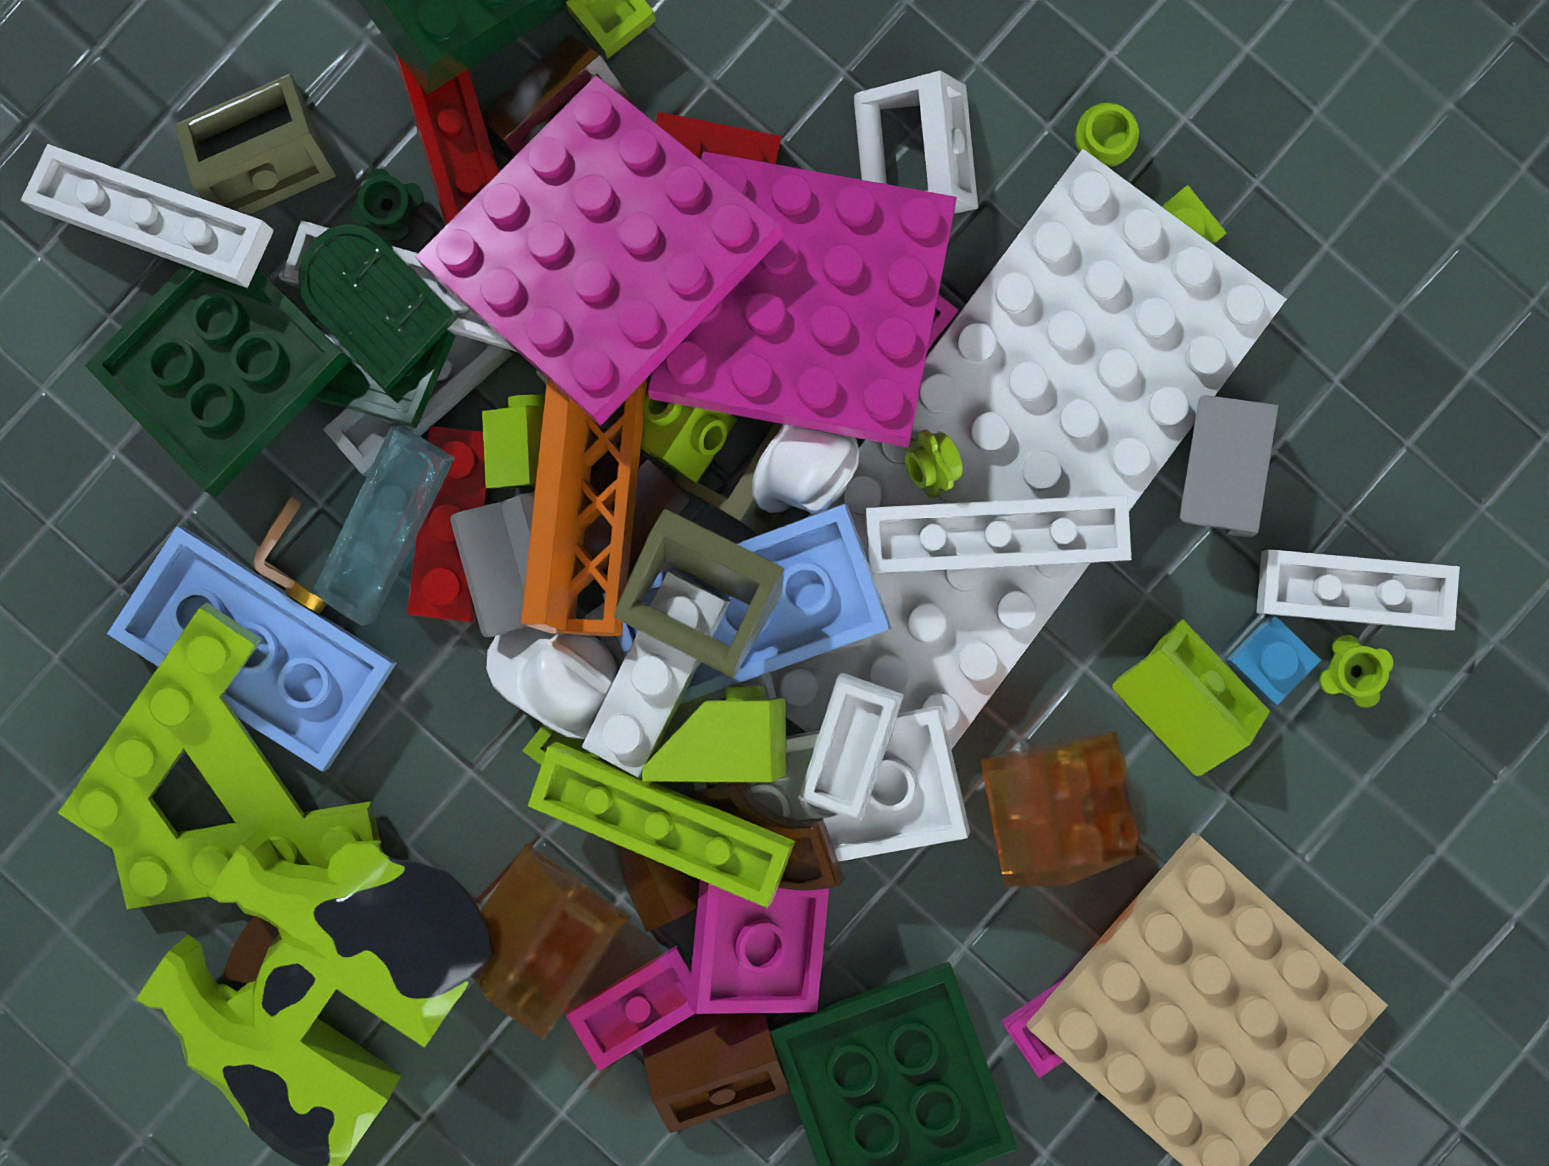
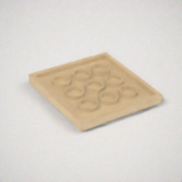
M1192 833L1047 998L1046 1002L1028 1021L1026 1026L1182 1166H1249L1378 1018L1388 1004L1201 836Z

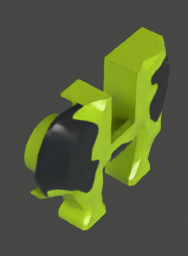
M258 830L238 847L207 892V896L216 901L236 903L245 914L262 918L278 928L279 934L268 948L256 981L249 982L238 991L225 984L218 985L207 969L202 944L188 934L163 957L135 1001L149 1008L160 1009L165 1013L173 1030L180 1039L187 1067L220 1089L249 1129L272 1150L299 1166H342L384 1107L403 1075L318 1019L317 1016L337 989L425 1048L453 1005L485 971L494 953L489 927L477 903L449 872L419 862L390 858L380 850L379 846L382 841L345 843L331 857L328 869L315 865H298L280 860L270 839Z

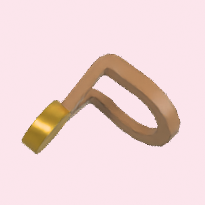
M291 496L270 525L259 545L254 558V567L260 574L285 587L286 590L284 592L290 597L320 614L328 603L326 599L295 581L265 560L302 504L301 501Z

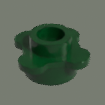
M374 169L366 175L365 182L360 187L357 195V203L352 205L350 215L356 225L374 227L383 231L389 241L400 242L408 237L410 233L408 222L414 210L423 205L424 194L417 184L408 183L404 185L398 179L390 176L386 170ZM386 200L393 202V207L389 211L382 209V203Z

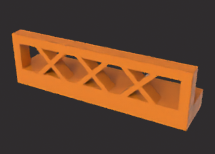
M547 379L521 624L550 634L622 637L623 622L614 618V613L628 581L644 419L643 402L647 389L646 379L625 400L624 415L607 431ZM594 435H596L599 438L595 443ZM621 439V447L619 448L616 443ZM609 450L619 462L618 477L599 495L590 484L591 467ZM589 498L592 501V503L587 507ZM615 502V507H614V512H613L612 509L610 508V506ZM602 514L612 526L611 543L593 559L583 547L584 532ZM581 562L585 565V568L582 571ZM607 566L608 576L603 571ZM596 579L606 592L603 620L576 619L578 594Z

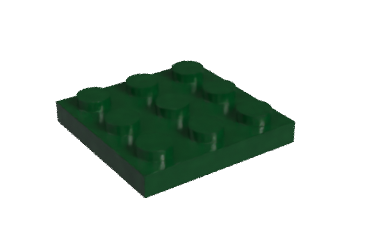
M183 265L87 362L85 367L203 491L217 497L336 376L351 358L258 266L248 288Z
M950 962L819 1008L817 1012H808L770 1026L772 1040L817 1166H975L1018 1150Z

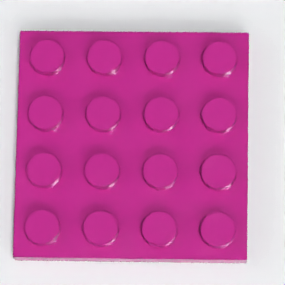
M595 76L415 258L428 273L601 426L784 235L781 225L598 76Z
M703 151L701 160L781 225L784 237L652 372L648 387L650 399L909 448L957 197Z

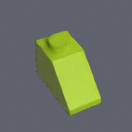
M726 686V698L705 701L642 768V782H773L786 777V698H766L765 686Z

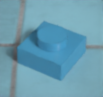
M1268 616L1225 661L1270 705H1278L1321 659L1277 616Z

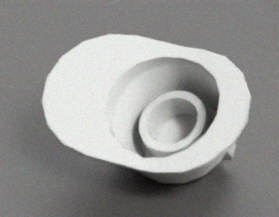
M783 424L778 434L770 442L759 459L753 476L752 495L757 506L769 513L783 512L792 506L812 514L826 511L829 506L834 504L843 495L851 483L859 458L857 439L855 437Z
M529 626L495 636L487 651L486 670L493 687L507 701L540 721L550 730L572 739H586L620 669L609 648L592 635L550 634Z

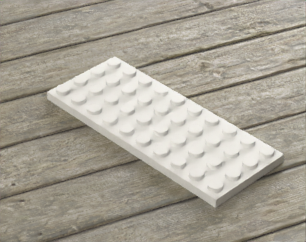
M1082 149L925 360L911 438L918 440V432L924 429L929 430L932 434L940 431L948 435L957 447L963 466L961 478L954 481L952 489L944 491L940 488V495L930 498L922 488L917 487L908 475L905 466V447L865 440L859 447L858 465L851 483L843 495L834 504L829 506L827 510L843 504L848 505L866 557V508L1128 495V508L1130 511L1194 425L1200 397L1203 395L1215 396L1287 299L1086 150ZM810 513V514L808 515V517H811V516L816 515V514ZM1090 563L873 574L892 629L872 635L871 644L833 649L769 672L771 673L776 698H786V717L804 731L820 730L837 677L841 673H845L904 694L898 714L941 705L952 750Z

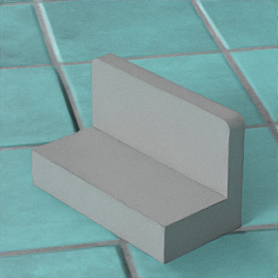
M1208 395L1200 397L1180 510V520L1183 523L1227 529V535L1253 538L1258 533L1279 405Z
M535 491L498 503L453 514L450 518L480 630L484 637H493L528 627L521 624Z

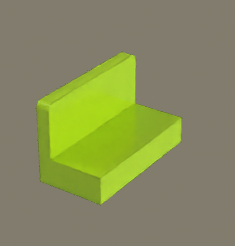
M1184 619L1168 629L1150 654L1119 676L1112 686L1113 690L1195 776L1203 775L1249 746L1270 713V710Z

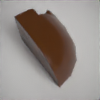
M620 846L619 854L622 874L646 932L672 922L697 909L700 879Z

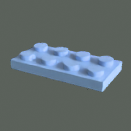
M847 504L837 506L737 544L784 567L782 595L737 674L731 678L700 662L680 704L724 689L726 686L741 683L892 629ZM674 567L660 572L642 602L651 606L666 573L674 571L730 600L713 638L731 646L750 605ZM623 623L622 637L617 636L624 657H626L638 632L637 629Z
M176 526L107 634L159 667L197 610L204 604L209 603L262 639L223 695L236 716L320 771L329 770L397 662L328 618L299 603L286 594L284 590L187 528Z

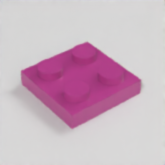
M700 880L688 1007L696 1014L817 1012L829 888L809 891L778 888L774 900L766 908Z

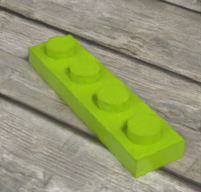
M555 742L547 747L528 803V807L766 908L774 900L795 843L794 840L655 782H642V777L638 778L619 767L559 742Z

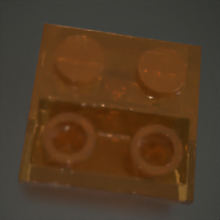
M1116 731L1020 748L980 760L1004 887L1068 885L1140 856L1138 824L1131 810L1125 779L1126 762L1123 754L1120 752Z
M526 844L481 910L489 927L494 953L485 971L477 978L476 983L489 1002L543 1040L562 1021L631 916L538 850Z

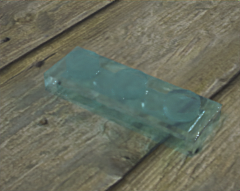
M404 426L390 427L312 593L361 626L375 623L455 458Z

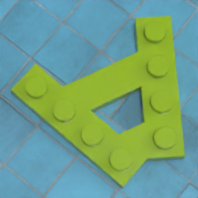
M209 603L204 604L197 610L58 811L59 815L113 849L127 909L209 897L207 892L232 855L244 841L258 830L270 839L280 860L298 865H315L328 869L331 857L345 843L380 841L372 801L307 812L301 810L223 697L262 639ZM184 750L235 823L176 832L153 800L152 796Z

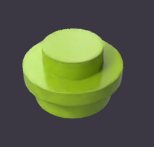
M1100 103L1089 108L1082 115L1075 129V143L1079 153L1084 149L1107 167L1117 166L1126 161L1134 152L1139 140V128L1134 116L1126 108L1115 103Z

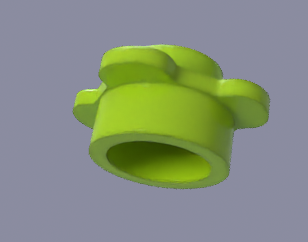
M924 429L918 432V440L911 438L909 448L905 447V466L913 483L917 487L922 488L930 498H935L940 495V488L944 491L953 488L954 481L962 476L963 466L958 449L948 435L940 431L932 434L929 430Z
M1343 635L1336 638L1332 644L1334 656L1329 668L1322 671L1319 675L1320 687L1327 694L1342 693L1353 698L1354 703L1361 708H1369L1376 705L1380 700V691L1385 687L1389 678V672L1393 668L1391 654L1382 648L1374 649L1359 645L1357 638L1352 635ZM1355 665L1361 668V674L1357 678L1351 674V668Z

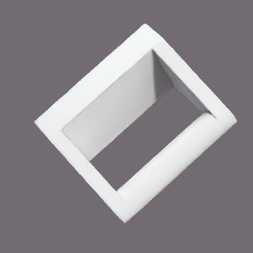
M940 70L854 94L862 180L887 184L880 109L920 106L928 182L927 192L957 197L954 214L978 209L965 84Z

